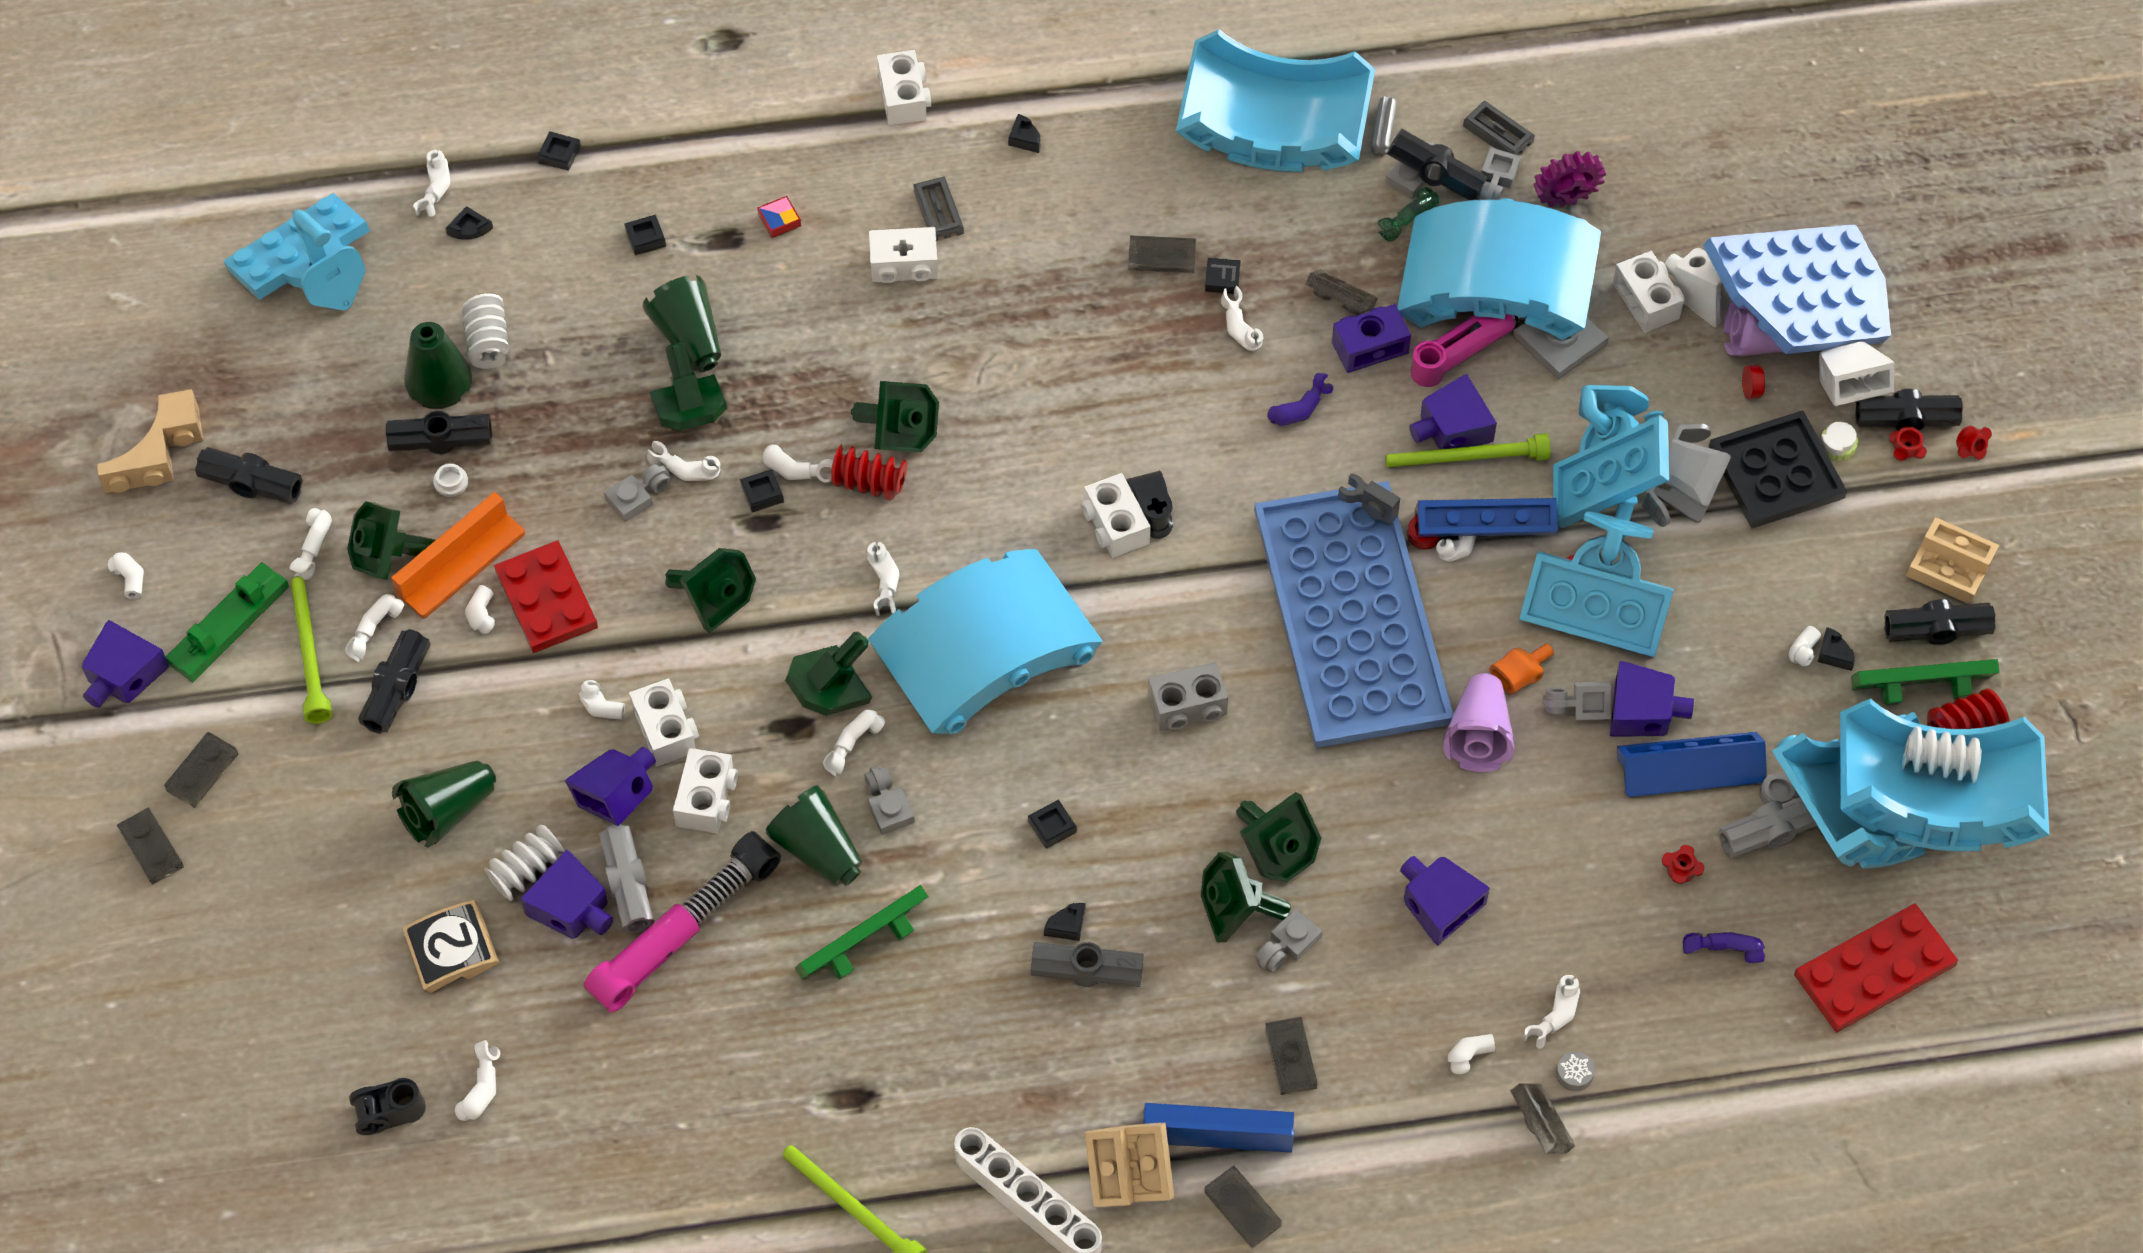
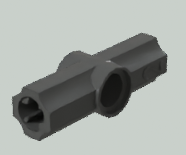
M1034 942L1031 975L1074 980V982L1083 987H1092L1098 983L1140 987L1144 953L1101 949L1092 942H1082L1076 946ZM1083 961H1091L1096 965L1091 968H1084L1079 964Z

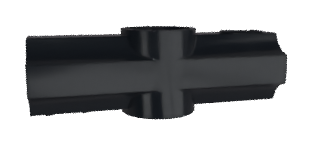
M1402 128L1396 134L1387 151V155L1418 171L1420 178L1430 186L1443 185L1469 201L1475 200L1487 178L1486 175L1455 159L1452 150L1442 144L1430 145Z
M1902 389L1894 393L1893 396H1876L1856 401L1855 419L1858 427L1895 426L1897 431L1905 427H1913L1920 431L1925 426H1960L1963 403L1959 395L1922 396L1919 390Z
M432 411L420 419L390 420L386 423L387 447L389 451L429 449L435 454L442 455L449 453L454 447L491 445L492 427L490 414L449 416L448 413L443 411Z
M207 447L205 450L202 449L197 457L195 469L197 477L228 485L233 492L242 497L254 498L258 494L291 504L297 501L301 493L303 482L301 474L270 466L265 459L256 454L244 453L240 457Z
M1938 599L1927 602L1921 608L1886 610L1884 615V630L1886 639H1889V642L1927 639L1930 644L1944 645L1962 636L1993 634L1996 628L1995 611L1990 602L1952 605L1948 600Z
M411 629L401 631L387 661H381L378 664L372 678V691L358 717L359 723L369 731L378 734L387 733L402 702L408 701L412 697L417 684V672L430 647L429 639L421 635L420 632Z

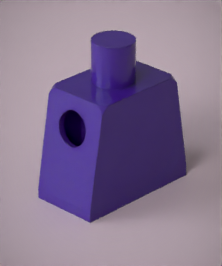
M1465 374L1427 396L1422 401L1421 420L1409 426L1411 436L1416 443L1432 438L1438 449L1479 446L1494 442L1497 422L1469 376Z
M108 620L82 663L87 681L91 684L83 694L84 699L96 708H100L110 695L124 703H130L169 667L163 650Z
M1620 661L1615 678L1610 736H1665L1668 733L1672 717L1692 718L1694 698L1674 696L1675 677L1672 675Z
M641 747L631 756L612 749L564 781L579 808L619 826L651 793L653 785L646 771L656 763L653 754L645 747Z
M568 850L555 861L521 898L526 916L571 939L577 938L587 926L597 934L603 935L613 923V917L603 911L608 903L604 887Z
M1412 856L1400 868V872L1410 881L1405 888V905L1437 946L1487 904L1490 888L1446 857H1439L1429 867H1426L1418 858Z

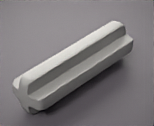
M1384 96L1379 99L1371 148L1375 154H1387L1390 146L1396 110V100L1392 97L1387 98Z

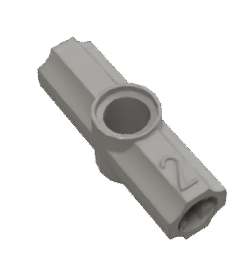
M1799 797L1783 804L1779 801L1768 802L1757 808L1751 816L1720 827L1718 835L1725 854L1735 858L1766 845L1770 849L1778 848L1790 842L1797 833L1818 825Z
M621 824L619 826L611 825L600 832L599 835L607 863L605 870L612 898H616L618 914L624 932L641 933L654 923L646 893L648 886L641 859L637 858L630 827Z

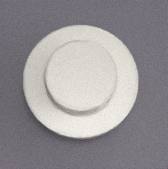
M445 464L437 470L433 483L439 494L446 497H454L465 491L468 486V477L465 470L458 465Z

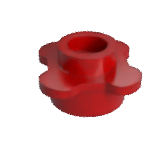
M1971 425L1963 428L1956 440L1958 455L1961 458L1974 456L1977 460L1984 458L1987 453L1988 440L1992 436L1991 430L1987 427L1977 429Z
M1905 427L1890 434L1889 441L1894 445L1895 449L1893 456L1897 460L1904 461L1906 458L1911 457L1922 459L1926 456L1927 449L1923 446V435L1916 428Z
M1682 845L1680 850L1674 853H1665L1661 860L1663 866L1667 867L1669 877L1677 884L1689 882L1694 876H1701L1705 869L1704 864L1696 859L1694 848L1690 845ZM1680 862H1685L1686 866H1681Z

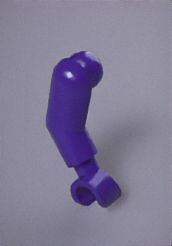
M1316 373L1313 379V387L1311 390L1306 391L1300 401L1272 406L1267 413L1268 420H1271L1272 424L1286 426L1308 419L1320 402L1321 394H1330L1333 391L1332 384L1324 383L1328 374Z
M1734 932L1709 933L1706 937H1703L1702 933H1688L1683 938V952L1685 954L1701 948H1708L1714 951L1733 949L1745 951L1744 959L1747 963H1759L1765 959L1764 943L1757 937Z

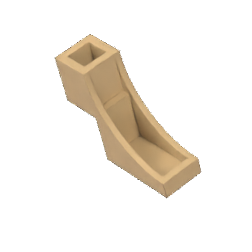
M192 389L158 395L157 415L146 436L125 454L110 461L97 464L98 476L105 493H121L132 488L158 486L165 482L174 481L169 447L188 446L192 443L203 441L199 407Z

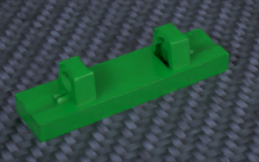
M261 562L249 575H243L235 583V588L199 624L195 623L186 632L187 636L165 656L168 665L193 683L289 588L287 580ZM247 595L252 604H250L243 598Z
M1998 659L1858 671L1851 676L1852 690L1881 688L1884 705H1897L1903 701L1901 686L1950 681L1953 699L1966 698L1972 694L1971 679L1991 678L2000 673Z
M919 885L800 962L795 967L796 971L803 980L820 968L823 969L829 965L839 980L844 978L854 970L844 954L846 951L886 925L890 927L898 940L904 939L914 931L905 915L929 896L923 887Z

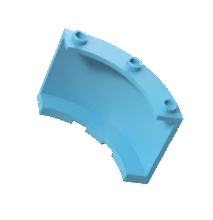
M1218 29L1196 39L1194 42L1176 132L1208 152L1213 148L1226 153L1227 160L1246 166L1286 172H1303L1304 167L1320 166L1322 170L1345 166L1359 161L1375 68L1355 51L1334 58L1318 60H1297L1272 56L1248 48Z
M1509 198L1500 200H1470L1433 207L1415 216L1397 308L1402 317L1420 328L1442 320L1456 318L1458 312L1474 311L1475 317L1504 319L1506 314L1525 318L1524 324L1541 329L1560 340H1564L1585 329L1601 231L1588 224L1584 219L1576 218L1544 206L1517 202Z
M1037 549L1006 552L1003 556L1004 559L991 563L989 558H985L949 574L917 594L916 596L919 601L903 613L898 609L868 638L932 734L958 733L966 726L967 721L974 714L1013 687L1017 688L1024 685L1030 678L1061 667L1086 664L1094 657V651L1103 642Z
M1871 698L1840 712L1841 811L1873 832L1880 829L1894 834V840L1901 843L1945 851H1982L1981 845L2003 843L2004 848L2032 842L2049 835L2044 735L2025 717L1985 728L1945 729L1925 726L1900 718L1879 706ZM1914 727H1921L1923 738L1929 729H1935L1937 741L1943 732H1949L1952 744L1958 735H1964L1966 746H1968L1972 738H1978L1982 752L1975 784H1972L1971 773L1969 772L1966 773L1962 781H1958L1957 772L1954 769L1947 779L1943 778L1942 767L1939 766L1933 776L1929 775L1927 764H1923L1920 771L1916 773L1914 772L1913 761H1909L1905 769L1902 770L1906 741Z
M1914 712L1908 715L1902 714L1898 716L1908 721L1920 724L1918 717ZM1803 732L1798 736L1791 735L1784 738L1778 743L1777 748L1772 750L1841 863L1852 867L1859 862L1860 866L1864 869L1878 868L1902 863L1925 854L1924 848L1895 841L1894 834L1880 829L1873 832L1841 811L1840 741L1838 739L1829 742L1815 741L1808 738Z

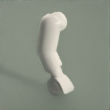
M432 150L426 156L431 184L425 191V197L413 204L416 216H419L420 212L425 209L429 217L434 216L436 211L433 204L441 199L450 186L448 162L440 150Z
M1237 286L1235 287L1234 297L1236 301H1231L1227 296L1225 288L1221 297V304L1225 309H1228L1226 311V322L1229 335L1246 350H1258L1263 343V333L1257 328H1251L1243 321V313L1239 309L1242 300L1241 290Z
M659 441L652 442V449L661 455L654 454L649 449L647 452V460L651 465L657 464L661 466L664 464L668 471L685 482L714 480L720 473V462L714 456H707L702 461L685 462L678 456H672L667 453V448Z
M778 445L767 446L762 454L763 463L786 480H804L817 476L824 483L832 481L831 474H826L821 470L823 467L832 468V459H825L819 464L812 465L811 462H796L785 454Z
M317 508L310 509L306 517V523L311 528L301 548L303 551L302 555L296 558L289 567L290 570L297 572L294 577L300 576L304 580H309L314 574L315 563L312 560L314 557H317L332 523L331 515L327 511H321Z
M873 542L868 546L867 559L880 579L878 590L880 597L874 601L873 606L877 616H880L879 610L884 606H889L893 614L896 612L893 596L898 585L899 569L886 550L885 545L878 542L876 546V542Z
M392 594L382 595L363 615L355 632L356 637H352L345 647L346 654L357 662L360 659L363 660L366 642L373 636L377 624L386 614L396 618L404 607L403 601L396 599Z
M864 710L843 729L834 746V750L823 761L824 768L834 776L837 773L841 775L845 765V757L852 751L856 740L867 729L872 734L880 732L885 724V719L877 715V712L874 710Z
M1565 975L1559 980V984L1556 987L1553 1011L1542 1019L1541 1024L1526 1027L1524 1041H1527L1530 1036H1538L1536 1047L1541 1049L1545 1045L1546 1035L1555 1033L1573 1020L1580 995L1577 978L1574 980L1573 975Z
M486 1040L474 1045L476 1056L479 1059L477 1084L464 1100L458 1102L455 1106V1114L462 1121L475 1120L481 1116L496 1095L495 1067L492 1066V1061L500 1057V1050L495 1046L488 1048Z

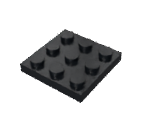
M1803 410L1710 440V449L1728 453L1731 457L1723 475L1752 529L1845 499L1847 490Z

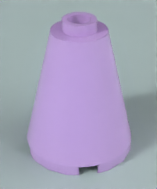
M1730 300L1724 321V333L1730 334V343H1724L1728 355L1740 357L1783 351L1774 343V340L1769 335L1765 334L1757 326L1760 321L1744 305L1739 308Z
M1481 673L1472 676L1468 680L1444 735L1443 750L1445 756L1450 761L1451 757L1460 762L1459 767L1464 770L1491 772L1500 769V764L1508 760V763L1512 760L1515 743L1503 684L1497 677L1488 673Z

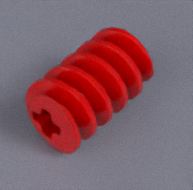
M841 444L836 451L832 463V484L835 487H840L844 483L845 488L850 491L854 490L857 486L858 491L862 494L867 493L870 489L874 497H879L884 492L885 499L891 501L902 490L908 462L903 460L899 468H896L895 458L891 456L884 465L882 464L881 453H877L873 461H869L868 450H864L861 456L857 458L854 446H851L847 454H843V446Z
M1988 688L1981 690L1979 694H1970L1966 699L1959 698L1954 703L1948 702L1943 704L1941 708H1932L1927 713V726L1945 729H1976L2010 722L2003 701L1993 690Z

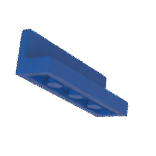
M1556 498L1418 500L1415 507V516L1417 515L1418 537L1556 535L1558 532Z
M1757 732L1617 746V758L1624 768L1625 793L1628 797L1763 783L1767 777L1766 744Z
M1145 1103L1143 1124L1166 1123L1168 1145L1292 1153L1294 1112Z

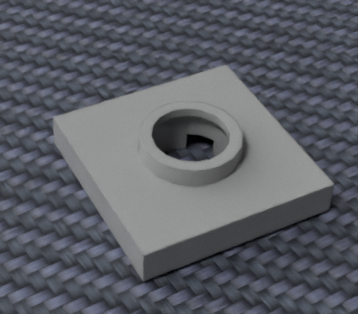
M1588 317L1585 329L1577 332L1567 340L1556 339L1552 334L1524 323L1514 329L1513 337L1557 379H1560L1607 345L1609 339Z

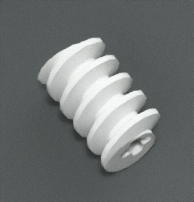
M476 295L468 299L462 307L464 333L468 351L467 357L469 363L477 368H497L506 361L505 354L509 351L508 334L505 330L507 326L504 320V302L499 295Z
M1915 726L1906 741L1902 770L1905 769L1909 761H1913L1914 772L1916 773L1920 771L1923 764H1927L1929 775L1933 776L1939 766L1942 767L1943 778L1947 779L1954 769L1957 772L1958 781H1962L1966 773L1969 772L1971 773L1972 784H1975L1982 752L1979 739L1972 738L1968 746H1966L1964 735H1958L1952 744L1950 733L1943 732L1937 741L1935 729H1929L1923 738L1921 727Z
M540 824L536 827L537 836L527 833L524 836L525 844L516 841L512 845L514 853L506 849L502 851V862L493 858L489 861L490 870L486 867L484 868L494 887L510 902L514 900L511 891L513 887L521 893L525 892L523 880L527 879L532 884H535L537 879L534 872L538 870L544 874L548 870L546 863L554 864L558 859L557 855L565 852L559 841L545 825Z

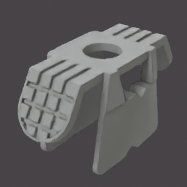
M1679 425L1669 446V481L1665 483L1670 486V489L1667 491L1656 486L1648 490L1642 507L1654 522L1661 527H1665L1670 523L1669 513L1661 501L1694 522H1701L1731 457L1728 453L1692 444L1710 437L1711 430L1708 425Z

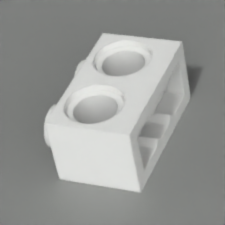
M915 50L877 55L878 77L888 126L926 121V107H931V96L929 87L923 88L922 82L926 81L924 62H917Z
M1652 251L1616 264L1613 285L1644 333L1680 319L1684 295L1678 286H1674L1668 277L1665 264L1662 261H1658Z
M1122 473L1084 487V501L1081 502L1083 514L1087 521H1093L1096 527L1095 535L1100 547H1106L1112 558L1150 544V525ZM1103 502H1111V503H1113V504L1104 505V504H1102V503H1103ZM1116 529H1126L1127 531L1118 532Z
M669 678L629 692L632 710L649 751L655 757L656 767L687 756L689 748L696 749L694 739L699 737L696 724L692 717L686 719L683 710L687 709V705L680 689L674 690ZM660 704L667 705L663 709H654L655 706ZM671 733H677V734H679V735H678L677 737H675V738H666V737H665L666 735L671 734Z
M689 748L673 808L676 827L718 834L721 821L726 822L729 815L730 801L727 800L729 790H735L738 779V769H733L730 754ZM709 773L718 774L715 778H704ZM702 804L710 805L705 810L696 809L697 806Z

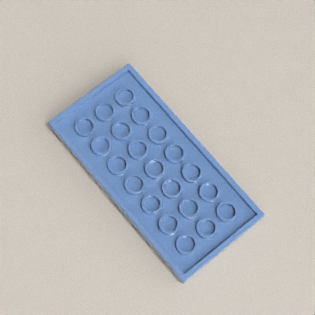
M1389 481L1377 483L1391 492ZM1350 487V488H1346V489H1347V490H1355L1356 488H1355V487ZM1339 489L1255 503L1254 512L1315 748L1449 725L1453 717V711L1399 517L1391 525L1382 520H1376L1362 509V502L1346 503L1342 501L1338 496Z

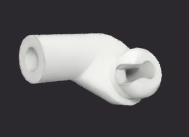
M1459 536L1454 541L1448 538L1446 542L1444 539L1440 540L1436 545L1439 558L1446 562H1453L1469 556L1472 552L1476 536Z
M123 552L116 553L108 560V569L110 572L114 571L116 575L121 574L125 577L124 596L132 600L141 598L143 568L129 554Z
M479 585L466 606L465 616L473 630L478 629L480 633L488 634L493 629L495 620L488 616L486 607L494 594L488 587Z
M1807 626L1791 645L1788 656L1794 664L1799 663L1801 666H1807L1812 662L1814 658L1812 647L1821 638V633L1815 627Z
M594 680L583 682L579 697L591 716L623 720L625 703L606 701L603 694L599 691L600 684Z
M1487 1034L1460 1039L1448 1054V1062H1451V1072L1454 1074L1467 1073L1470 1070L1469 1060L1474 1055L1495 1052L1493 1035Z

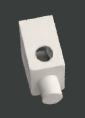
M1695 248L1684 258L1677 254L1670 255L1665 262L1668 273L1675 277V286H1678L1684 295V305L1716 328L1725 320L1731 298L1706 251L1701 248Z
M1865 342L1823 350L1819 354L1820 383L1834 406L1894 392V361Z

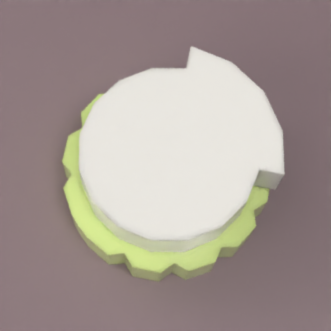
M1834 422L1822 432L1820 442L1831 460L1842 461L1843 459H1850L1855 454L1858 438L1856 437L1855 429L1845 422Z

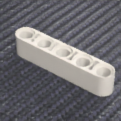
M965 1128L957 1134L954 1148L955 1160L959 1168L1060 1253H1101L1102 1235L1100 1229L1009 1152L978 1128ZM971 1145L981 1149L977 1154L973 1155L963 1152L964 1148ZM995 1169H1004L1009 1174L1003 1178H995L991 1175V1172ZM1025 1192H1032L1037 1198L1033 1201L1025 1202L1019 1199V1195ZM1057 1215L1063 1217L1066 1221L1056 1226L1048 1223L1047 1219ZM1082 1239H1088L1094 1245L1089 1249H1080L1075 1243Z

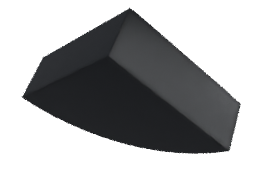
M1018 114L1008 137V145L1039 153L1041 139L1038 130L1029 118Z
M466 206L446 227V233L448 236L457 239H474L491 231L493 224L491 220Z
M1826 627L1818 662L1852 671L1855 662L1853 650L1850 649L1839 632Z
M1086 903L1069 904L1066 908L1052 915L1044 927V936L1080 941Z

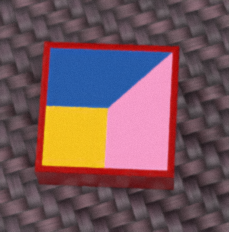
M788 196L757 207L758 215L771 238L801 227V219Z

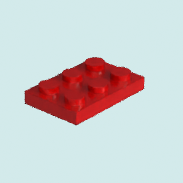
M559 540L494 565L497 577L533 654L598 628L597 620Z

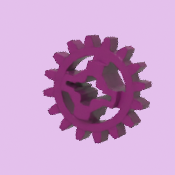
M1580 151L1569 155L1565 153L1562 155L1561 160L1552 159L1549 166H1542L1540 168L1542 174L1535 175L1536 182L1533 183V186L1542 204L1547 202L1549 207H1553L1559 203L1561 208L1565 205L1577 204V200L1580 198L1587 200L1589 199V194L1598 192L1597 185L1605 183L1603 177L1606 176V172L1598 155L1592 156L1589 151L1582 156Z

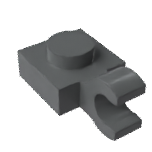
M1350 474L1348 484L1356 489L1347 490L1343 486L1339 488L1338 496L1342 501L1346 503L1362 502V509L1376 520H1382L1391 525L1398 517L1400 497L1373 481L1367 484L1360 476Z

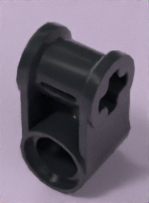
M1159 470L1126 479L1150 525V537L1157 539L1168 536L1173 528L1171 517L1173 506L1162 472Z
M399 1078L380 1085L363 1087L355 1090L349 1096L350 1104L355 1106L358 1119L355 1128L356 1132L360 1135H373L392 1127L413 1123L419 1120L426 1110V1103L417 1084L408 1078ZM413 1096V1099L408 1104L398 1105L402 1098Z

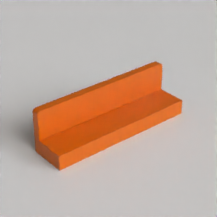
M494 491L391 577L395 593L421 618L425 619L525 535V530L507 514L504 499Z

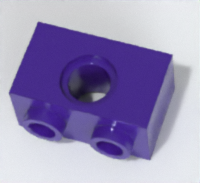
M1396 304L1387 307H1376L1368 313L1355 317L1348 316L1333 324L1332 344L1347 373L1409 354L1411 333Z

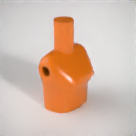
M1547 643L1532 653H1528L1520 647L1514 648L1502 659L1490 666V674L1500 679L1504 691L1512 695L1523 687L1536 683L1542 678L1544 669L1540 664L1553 656L1554 650Z

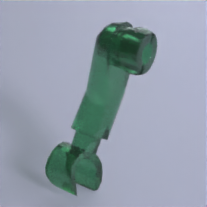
M1430 187L1422 188L1417 193V199L1397 212L1398 215L1393 219L1386 217L1378 221V225L1383 230L1379 231V234L1389 242L1397 239L1401 234V226H1407L1414 221L1415 216L1433 207H1438L1440 200L1438 194Z

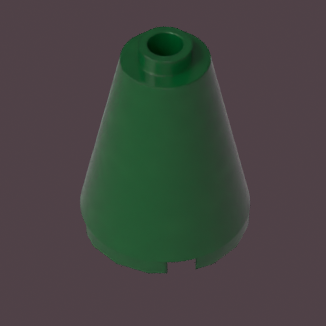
M696 275L697 281H690L688 276H683L655 289L653 292L656 297L650 302L646 297L642 307L645 314L670 344L678 342L685 344L691 369L707 372L718 365L717 361L721 357L707 287L701 276Z
M423 322L417 325L411 332L404 384L409 397L413 401L415 399L422 403L423 407L429 409H444L457 404L466 390L469 391L471 388L472 373L468 362L444 329L437 323Z
M476 760L401 780L392 787L393 800L398 797L400 799L402 807L396 811L406 830L418 843L425 840L426 844L424 847L428 848L438 843L494 791L496 776L488 764H482Z
M818 785L813 786L798 796L800 801L791 807L787 805L776 815L767 826L766 834L772 841L835 886L840 883L847 886L861 874L862 871L859 867L862 864V860L826 793Z

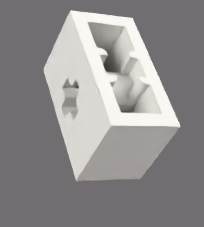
M935 227L869 231L872 282L892 283L905 280L926 281L928 279H938Z

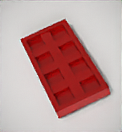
M1914 903L1796 968L1794 976L1837 1033L1957 965L1958 958L1917 904Z

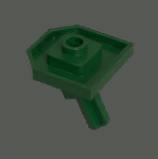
M678 342L666 346L665 350L672 377H670L672 386L650 391L651 401L661 426L683 431L715 422L727 409L725 398L715 374L697 379L696 374L691 369L685 344Z
M880 381L878 404L856 402L851 409L853 421L876 424L874 449L922 452L937 436L939 401L927 384Z
M365 501L353 515L347 550L352 569L376 578L388 579L392 556L401 557L404 554L416 557L431 545L435 539L406 534L403 530H398L401 511L375 502Z
M718 548L690 571L669 569L665 574V584L668 588L685 589L704 630L709 633L750 601L756 582V577L745 554L739 550Z
M858 631L853 632L840 647L834 645L793 657L785 681L802 707L827 716L870 703L872 696L852 667V664L868 648L869 641Z
M1293 793L1267 813L1253 801L1247 802L1244 800L1240 803L1236 814L1248 825L1240 831V834L1261 876L1288 882L1315 862L1321 836L1301 794Z
M1218 852L1203 870L1201 898L1217 943L1227 942L1254 911L1284 920L1291 909V904L1287 900L1262 892L1263 883L1248 878L1242 858L1230 852Z

